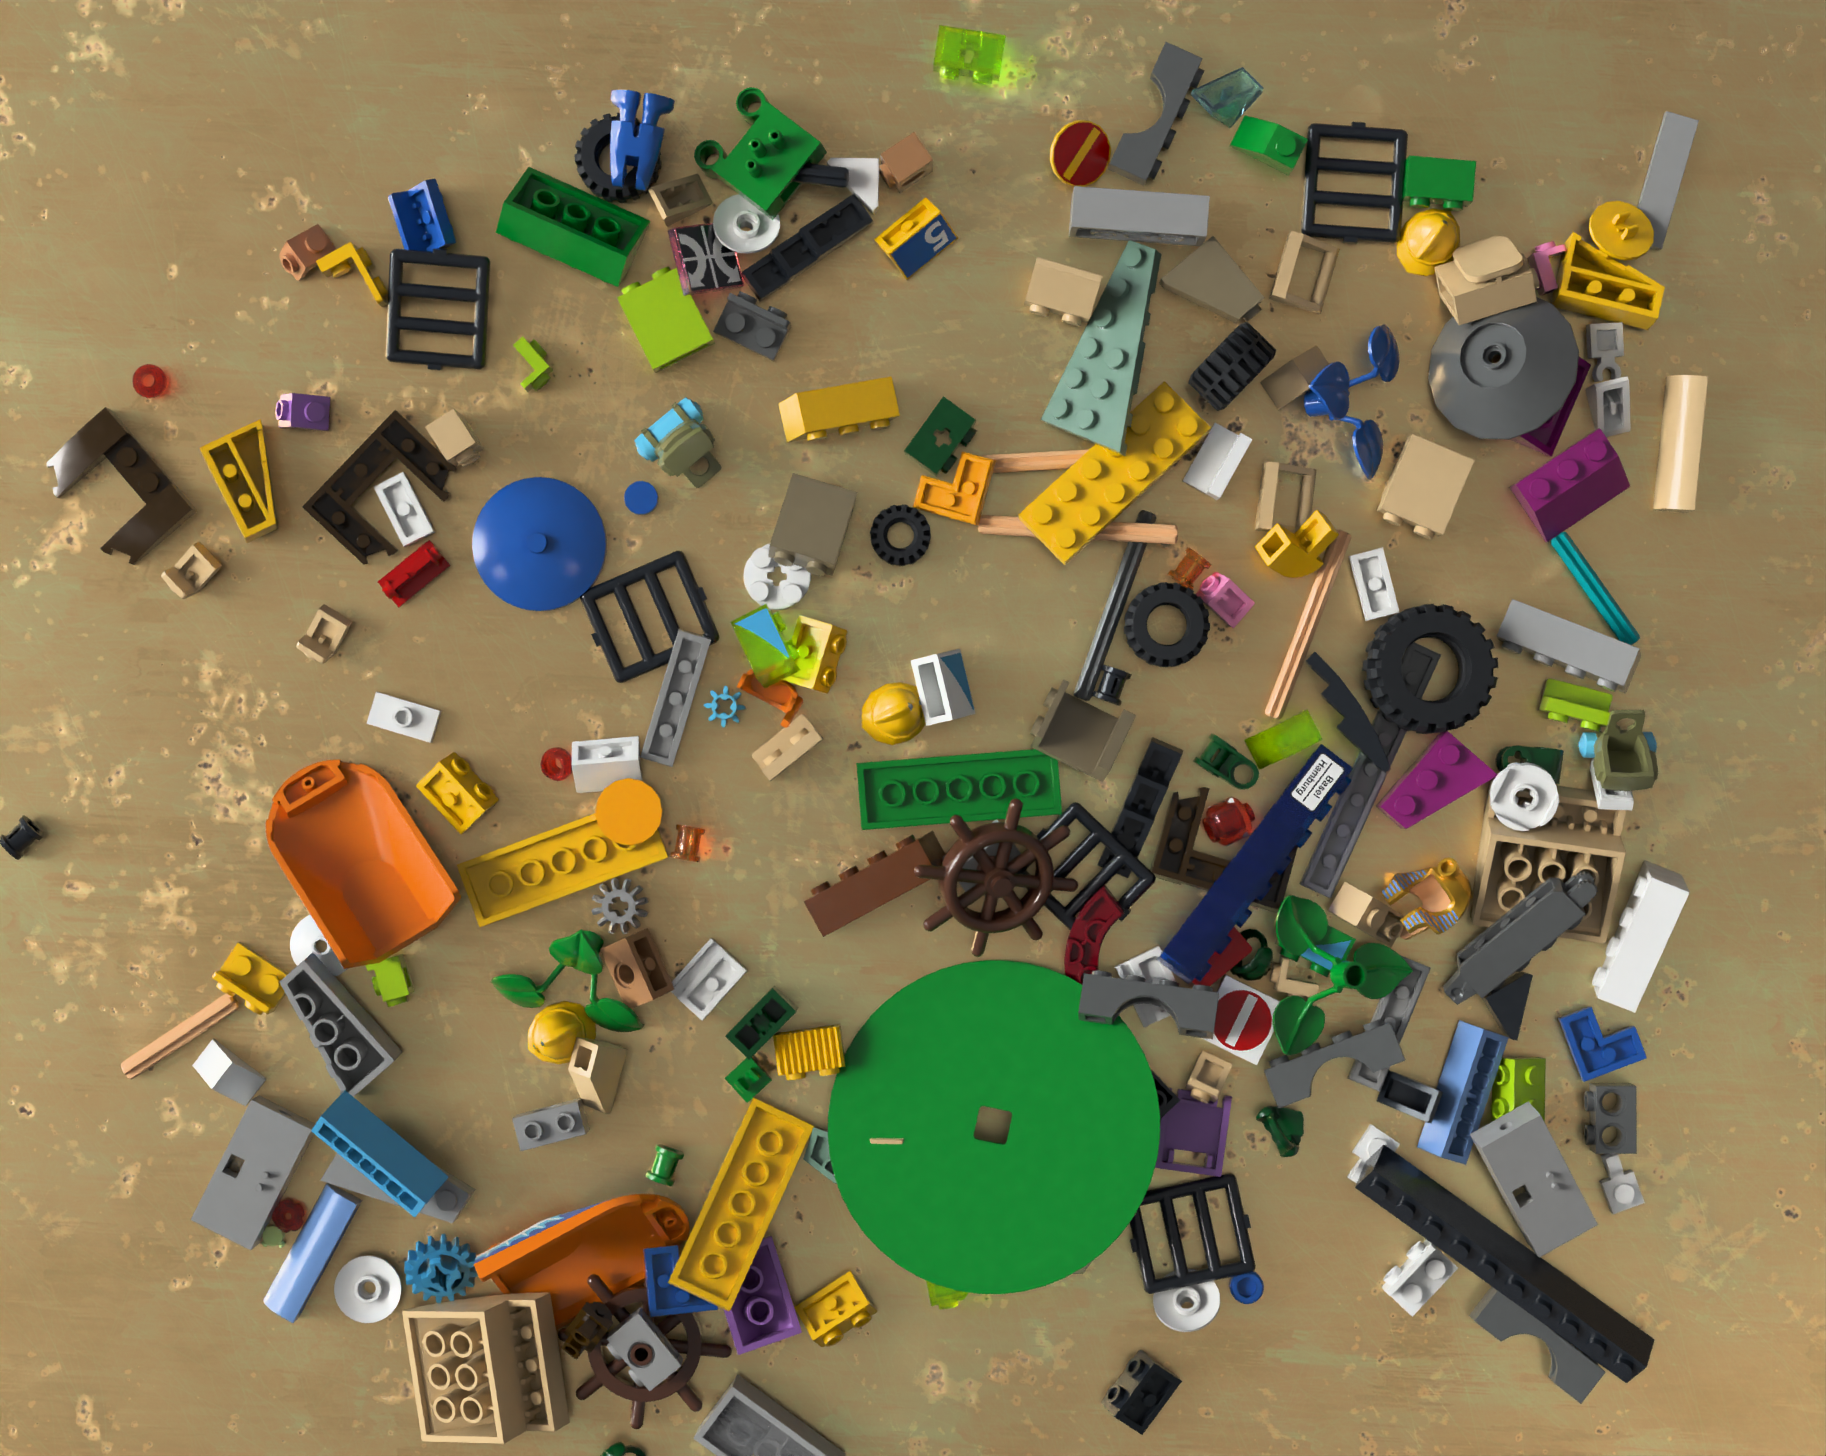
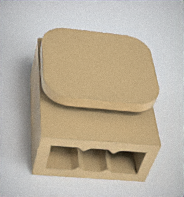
M1494 236L1461 246L1453 252L1454 261L1434 267L1439 296L1458 325L1537 302L1535 288L1539 287L1537 273L1534 268L1529 269L1525 255L1519 253L1508 237Z
M1411 434L1407 437L1399 459L1393 467L1377 511L1383 513L1382 519L1391 524L1401 526L1404 522L1414 526L1413 532L1422 537L1432 539L1434 535L1438 537L1443 535L1475 460Z

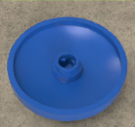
M533 477L515 481L505 486L487 501L475 523L472 550L476 568L481 578L496 596L521 609L550 611L574 603L594 585L605 563L607 536L599 512L582 492L560 480Z

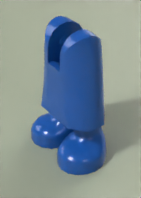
M612 90L610 100L620 110V121L616 120L611 123L610 172L612 186L623 187L627 175V165L638 167L636 171V189L646 191L658 160L665 129L658 127L657 123L661 115L669 114L673 111L675 100L657 94L644 93L642 123H640V126H636L635 120L640 106L641 94L632 90Z

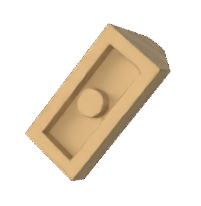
M1291 230L1286 239L1269 299L1321 314L1340 249ZM1300 246L1325 253L1311 301L1287 292Z
M1266 461L1263 463L1255 530L1269 532L1276 525V523L1272 522L1278 473L1303 475L1297 526L1282 525L1295 533L1311 517L1317 470Z

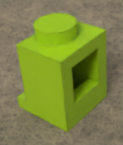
M404 954L387 958L380 963L366 965L367 971H375L376 976L372 977L375 993L377 996L382 995L383 1002L386 1001L388 1007L407 1002L406 995L413 993L414 989Z

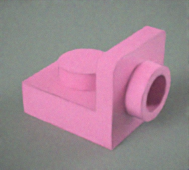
M1214 572L1211 576L1207 577L1201 583L1200 590L1196 593L1204 601V604L1233 629L1255 604L1231 579L1218 572Z

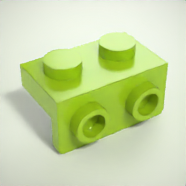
M1550 678L1546 680L1539 710L1548 712V719L1568 723V719L1571 718L1581 721L1580 727L1600 732L1601 727H1607L1612 695Z
M1502 1057L1492 1086V1121L1529 1101L1545 1122L1546 1058Z

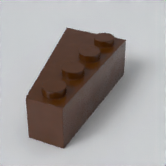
M933 830L918 839L911 835L895 844L898 850L889 855L886 854L885 850L867 859L869 866L861 870L854 866L838 875L841 881L832 886L826 881L811 889L810 891L813 896L804 901L822 936L824 937L930 880L916 877L914 869L917 865H942V857L946 854Z

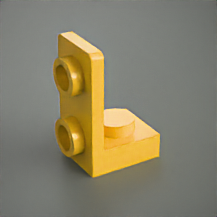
M349 242L316 260L321 272L327 277L333 275L334 278L349 272L352 269L350 265L355 263L376 302L381 307L388 304L384 297L388 294V290L380 276L374 278L368 266L373 263L363 246L358 249L352 242Z

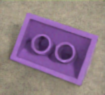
M772 1236L763 1238L731 1310L727 1311L724 1309L738 1355L802 1333Z

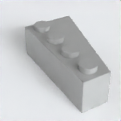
M1512 599L1497 634L1498 640L1503 642L1502 648L1516 654H1521L1522 650L1533 654V660L1550 667H1552L1553 663L1566 668V673L1580 679H1584V677L1597 681L1598 686L1613 692L1616 690L1624 693L1627 692L1641 658L1640 648Z

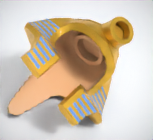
M1444 858L1436 867L1409 873H1398L1389 886L1380 892L1390 906L1408 893L1415 894L1422 900V908L1418 907L1400 919L1405 926L1400 934V937L1404 940H1409L1417 936V934L1425 932L1427 929H1431L1438 935L1447 931L1459 921L1467 910L1470 900H1472L1470 881L1459 869L1458 863L1453 858Z

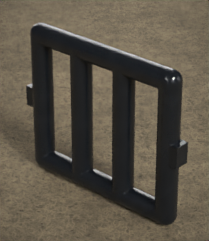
M1352 122L1351 126L1311 124L1307 132L1308 141L1306 147L1301 233L1310 237L1343 239V243L1357 244L1358 240L1398 242L1401 238L1407 132L1403 129L1365 127L1366 123ZM1324 137L1394 142L1393 162L1319 157L1320 139ZM1318 171L1392 176L1390 195L1317 190ZM1316 204L1389 209L1388 229L1315 224Z
M434 248L433 252L393 249L390 252L386 359L390 362L428 365V369L442 370L443 366L467 369L484 368L486 362L490 282L489 258L486 256L448 253V249ZM403 263L477 269L476 289L402 283ZM402 296L475 302L474 322L401 316ZM400 330L473 336L472 355L402 350L399 349Z
M682 551L672 552L591 587L580 597L595 632L591 634L597 647L601 646L613 677L618 683H624L669 663L673 647L654 654L626 587L645 580L674 646L680 627L657 576V573L671 567H676L704 632L701 635L711 638L710 645L719 640V633L705 603V600H707L703 587H698ZM613 592L643 659L625 668L595 601Z
M1077 802L1072 803L1047 830L1043 828L1036 835L1041 840L1062 825L1069 826L1075 819L1091 832L1054 870V877L1066 878L1100 842L1115 856L1065 907L1051 892L1044 906L1071 931L1076 920L1075 915L1100 888L1106 885L1126 865L1139 880L1118 900L1125 910V914L1119 918L1122 922L1131 912L1130 907L1154 884L1156 877L1081 804ZM1034 861L1026 867H1024L1023 869H1021L1020 871H1018L1017 873L1031 875L1027 871V869L1034 863Z
M1228 1173L1221 1175V1177L1214 1176L1146 1192L1140 1206L1160 1203L1175 1275L1155 1279L1139 1207L1130 1222L1133 1239H1130L1132 1253L1136 1252L1143 1287L1146 1293L1153 1294L1247 1274L1255 1270L1256 1265L1247 1229L1251 1228L1248 1214L1244 1215L1237 1179L1234 1174ZM1225 1188L1241 1261L1221 1265L1205 1192ZM1192 1195L1208 1268L1188 1272L1172 1199Z

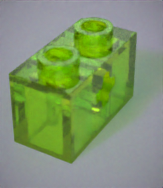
M939 25L933 72H939V77L950 80H958L959 76L972 77V82L977 84L991 85L992 81L999 82L1006 35ZM967 50L973 51V57H975L972 58L971 63H965L964 55H966Z

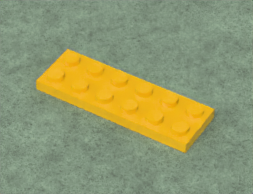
M1165 381L1130 412L1133 417L1131 427H1127L1125 443L1127 444L1126 456L1095 444L1018 514V518L1064 565L1210 432L1211 427Z
M594 813L457 864V868L478 925L483 927L666 859L669 855L659 829L643 843L630 846L618 844L604 835L598 826L596 814Z
M756 1098L752 1099L670 1276L669 1284L727 1311L731 1310L813 1130V1125Z

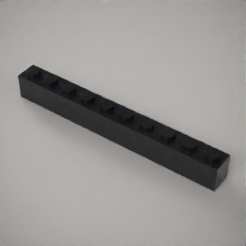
M1382 1145L1365 1162L1355 1186L1364 1195L1625 1383H1628L1647 1367L1655 1339L1544 1259L1539 1258L1533 1251L1386 1145Z

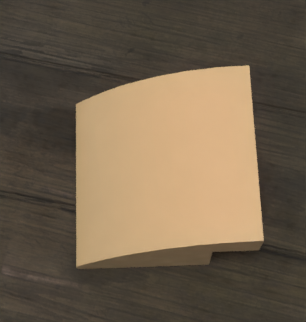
M1495 777L1491 779L1476 867L1472 925L1490 927L1548 878H1560L1565 883L1572 876H1576L1577 873L1585 870V872L1589 871V873H1592L1598 892L1584 906L1586 915L1583 916L1580 924L1572 930L1567 929L1559 937L1605 944L1626 855L1621 839L1626 810L1598 809L1595 791L1557 786L1559 805L1552 819L1541 827L1539 825L1536 828L1529 829V831H1517L1502 824L1491 808L1489 793ZM1525 788L1523 791L1516 793L1515 796L1518 797L1517 804L1522 805L1525 801H1532L1533 797L1529 794L1530 789Z
M550 1292L467 1298L419 1306L402 1311L422 1441L505 1444L526 1431L555 1432L570 1423Z

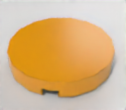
M627 778L615 781L603 790L597 800L595 814L598 826L606 837L615 843L630 846L643 843L655 834L661 825L663 807L661 798L653 787L642 780Z

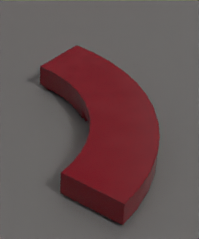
M1106 885L1100 888L1083 906L1073 923L1067 940L1064 959L1065 976L1082 985L1084 973L1092 974V971L1099 970V953L1103 939L1111 926L1125 914V910Z

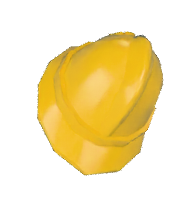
M1432 208L1416 213L1405 222L1401 229V238L1397 242V256L1407 273L1429 276L1435 274V266L1454 260L1453 252L1460 247V227L1451 211Z
M901 682L885 684L871 692L862 707V728L875 741L889 745L910 741L922 731L926 724L917 686Z
M561 1001L548 1005L535 1016L528 1030V1050L542 1061L555 1064L569 1063L576 1037L595 1039L596 1023L587 1016L585 1007L581 1004Z

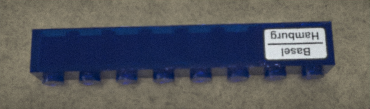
M1320 744L1156 960L1187 984L1191 983L1194 978L1201 981L1212 967L1207 961L1216 951L1220 955L1231 942L1232 938L1228 934L1235 925L1241 928L1252 914V911L1248 909L1255 898L1261 901L1273 885L1268 881L1275 871L1281 875L1290 864L1292 858L1288 854L1296 845L1301 848L1313 832L1308 828L1313 821L1317 819L1321 822L1332 808V805L1328 803L1335 792L1341 796L1352 782L1348 775L1353 770V767Z

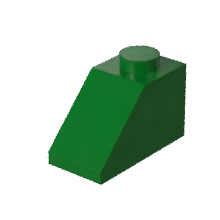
M1245 115L1230 147L1289 176L1308 139L1279 124Z

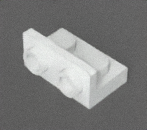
M1427 1239L1423 1243L1418 1241L1406 1254L1408 1257L1406 1262L1400 1268L1397 1265L1394 1266L1383 1279L1386 1282L1382 1286L1383 1290L1412 1317L1458 1269L1453 1262Z

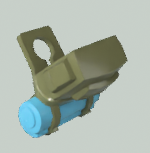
M687 397L679 403L675 402L670 411L648 429L644 428L641 430L642 433L634 440L640 456L652 462L659 458L657 463L669 476L675 475L677 477L683 473L696 488L701 487L721 470V465L710 453V450L714 447L713 442L715 438L705 424L700 425L704 420L700 405ZM701 457L706 458L709 464L708 470L702 475L693 474L690 467Z
M1612 710L1607 727L1603 733L1602 731L1582 733L1580 742H1578L1579 751L1583 758L1594 759L1595 776L1600 781L1602 788L1617 791L1643 790L1652 788L1655 780H1657L1658 766L1655 755L1657 743L1652 732H1642L1645 719L1644 710ZM1624 718L1635 720L1632 725L1628 726L1627 730H1621L1620 726L1616 723Z

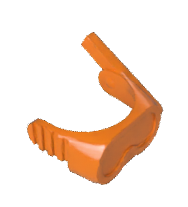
M752 668L747 673H744L737 685V688L785 712L786 715L781 723V726L785 728L790 725L803 704L802 697L798 696L797 690L792 684L760 668Z

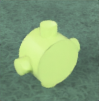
M283 1223L281 1225L268 1224L263 1232L261 1244L264 1247L267 1245H278L282 1248L286 1244L283 1240L285 1238L284 1230L287 1227Z

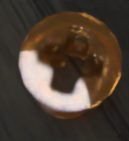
M1187 547L1184 551L1185 557L1175 570L1169 571L1168 576L1178 584H1181V586L1189 587L1193 590L1195 580L1204 569H1209L1211 564L1197 552Z
M677 824L676 830L678 835L675 851L671 852L670 857L700 862L701 857L698 856L701 835H704L705 829Z

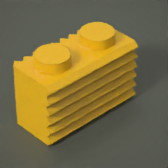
M840 1024L779 1032L773 1035L778 1075H786V1080L806 1078V1072L819 1070L820 1076L840 1073L839 1067L845 1066Z

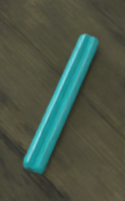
M1562 532L1551 540V545L1619 641L1630 645L1636 643L1640 639V635L1568 533Z

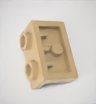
M801 714L788 727H784L752 753V757L761 767V771L768 780L772 781L821 742L823 737L807 717Z

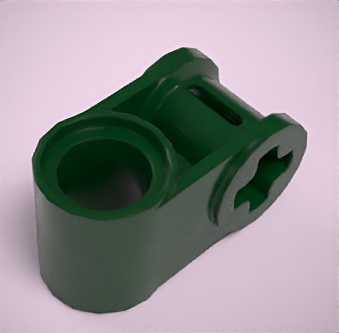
M1211 734L1209 737L1210 743L1202 755L1194 759V762L1234 788L1245 790L1256 784L1259 778L1257 766L1237 752L1233 746L1218 736ZM1218 749H1220V752L1218 753L1214 761L1210 762L1215 752ZM1239 765H1246L1252 771V778L1247 784H1240L1234 778V770Z
M1509 746L1497 753L1495 763L1498 771L1501 772L1511 764L1508 763V757L1514 756L1516 759H1520V763H1533L1544 768L1552 776L1555 784H1560L1564 751L1544 747Z

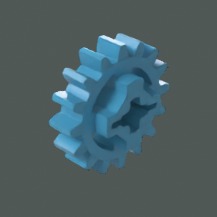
M446 1234L441 1235L440 1241H435L432 1236H428V1244L424 1245L418 1241L416 1242V1251H408L407 1261H405L404 1265L406 1284L412 1285V1293L414 1294L422 1291L423 1300L425 1301L431 1296H436L437 1303H441L442 1297L445 1296L450 1301H454L455 1293L465 1296L466 1286L474 1287L475 1277L478 1276L474 1267L476 1253H470V1245L468 1243L459 1246V1237H455L450 1242L447 1241Z

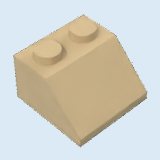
M1037 257L1024 305L1029 306V312L1036 315L1049 317V313L1061 315V321L1081 326L1082 322L1088 323L1102 276Z

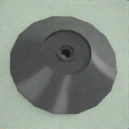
M1536 297L1537 302L1466 324L1458 325L1455 318L1452 317L1444 325L1431 350L1428 380L1437 408L1455 428L1479 439L1510 440L1539 429L1563 407L1576 382L1579 349L1571 324L1552 303ZM1497 354H1501L1500 361L1492 363V358Z

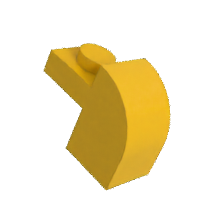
M1316 510L1295 533L1277 523L1255 548L1269 568L1282 576L1298 578L1313 573L1324 564L1319 555L1339 536V533L1327 516Z

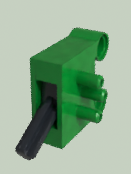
M752 87L741 91L736 100L738 111L745 121L752 126L731 153L727 155L722 146L714 140L701 142L694 152L695 161L706 176L720 179L772 220L802 183L845 188L849 182V170L847 168L817 165L827 153L822 143L772 106L761 90ZM761 102V106L757 111L753 113L748 112V108L752 103ZM719 154L716 163L706 165V160L710 155Z

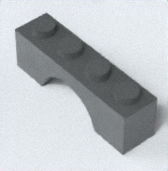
M1165 42L1150 76V80L1157 86L1162 96V115L1151 128L1145 131L1123 134L1108 170L1143 186L1148 178L1155 179L1162 164V161L1157 159L1161 148L1169 149L1176 134V131L1171 129L1176 117L1183 119L1189 106L1190 100L1186 99L1185 96L1190 86L1195 89L1197 88L1205 71L1199 68L1203 58Z
M1100 970L1092 971V974L1084 973L1078 1011L1079 1020L1113 1025L1118 1015L1128 1007L1143 1003L1153 1004L1163 1008L1172 1016L1177 1025L1179 1035L1213 1040L1219 993L1213 992V988L1205 985H1193L1192 989L1179 987V983L1170 980H1160L1159 984L1145 982V978L1135 975H1127L1125 979L1114 978L1111 973Z
M1381 1018L1363 1025L1365 1030L1363 1033L1352 1036L1349 1030L1331 1037L1334 1044L1321 1048L1318 1042L1302 1051V1056L1289 1060L1288 1055H1283L1268 1061L1271 1068L1265 1069L1264 1073L1278 1109L1310 1097L1313 1078L1317 1070L1331 1059L1338 1057L1354 1058L1364 1063L1373 1073L1405 1061L1406 1059L1391 1022L1384 1024Z
M1492 1286L1469 1315L1477 1324L1501 1342L1519 1334H1529L1542 1339L1546 1343L1551 1355V1368L1548 1377L1580 1404L1605 1374V1371L1598 1365L1599 1363L1584 1352L1579 1351L1566 1339Z

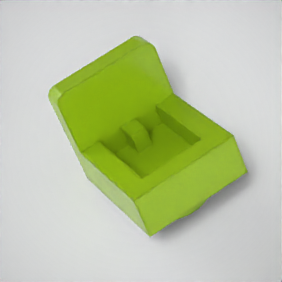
M522 336L513 346L535 371L520 384L527 392L532 388L538 391L551 379L548 374L553 369L543 359L547 353L538 342L533 339L529 343Z

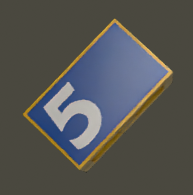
M925 197L874 240L881 250L894 262L903 277L908 280L958 239V236L941 211Z

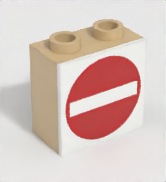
M1224 974L1210 986L1213 988V992L1219 993L1213 1040L1202 1039L1257 1065L1274 1032L1273 1013L1280 1001Z

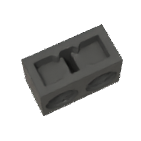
M1589 1083V1091H1585L1584 1094L1585 1111H1589L1590 1125H1585L1584 1128L1585 1144L1590 1145V1150L1596 1154H1637L1636 1086L1631 1083ZM1608 1093H1615L1617 1097L1616 1105L1610 1110H1605L1602 1106L1604 1096ZM1610 1126H1614L1617 1131L1616 1139L1611 1143H1604L1602 1139L1603 1131Z

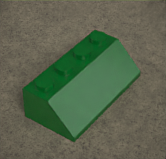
M528 167L503 203L496 233L618 287L633 263L649 227L650 220Z

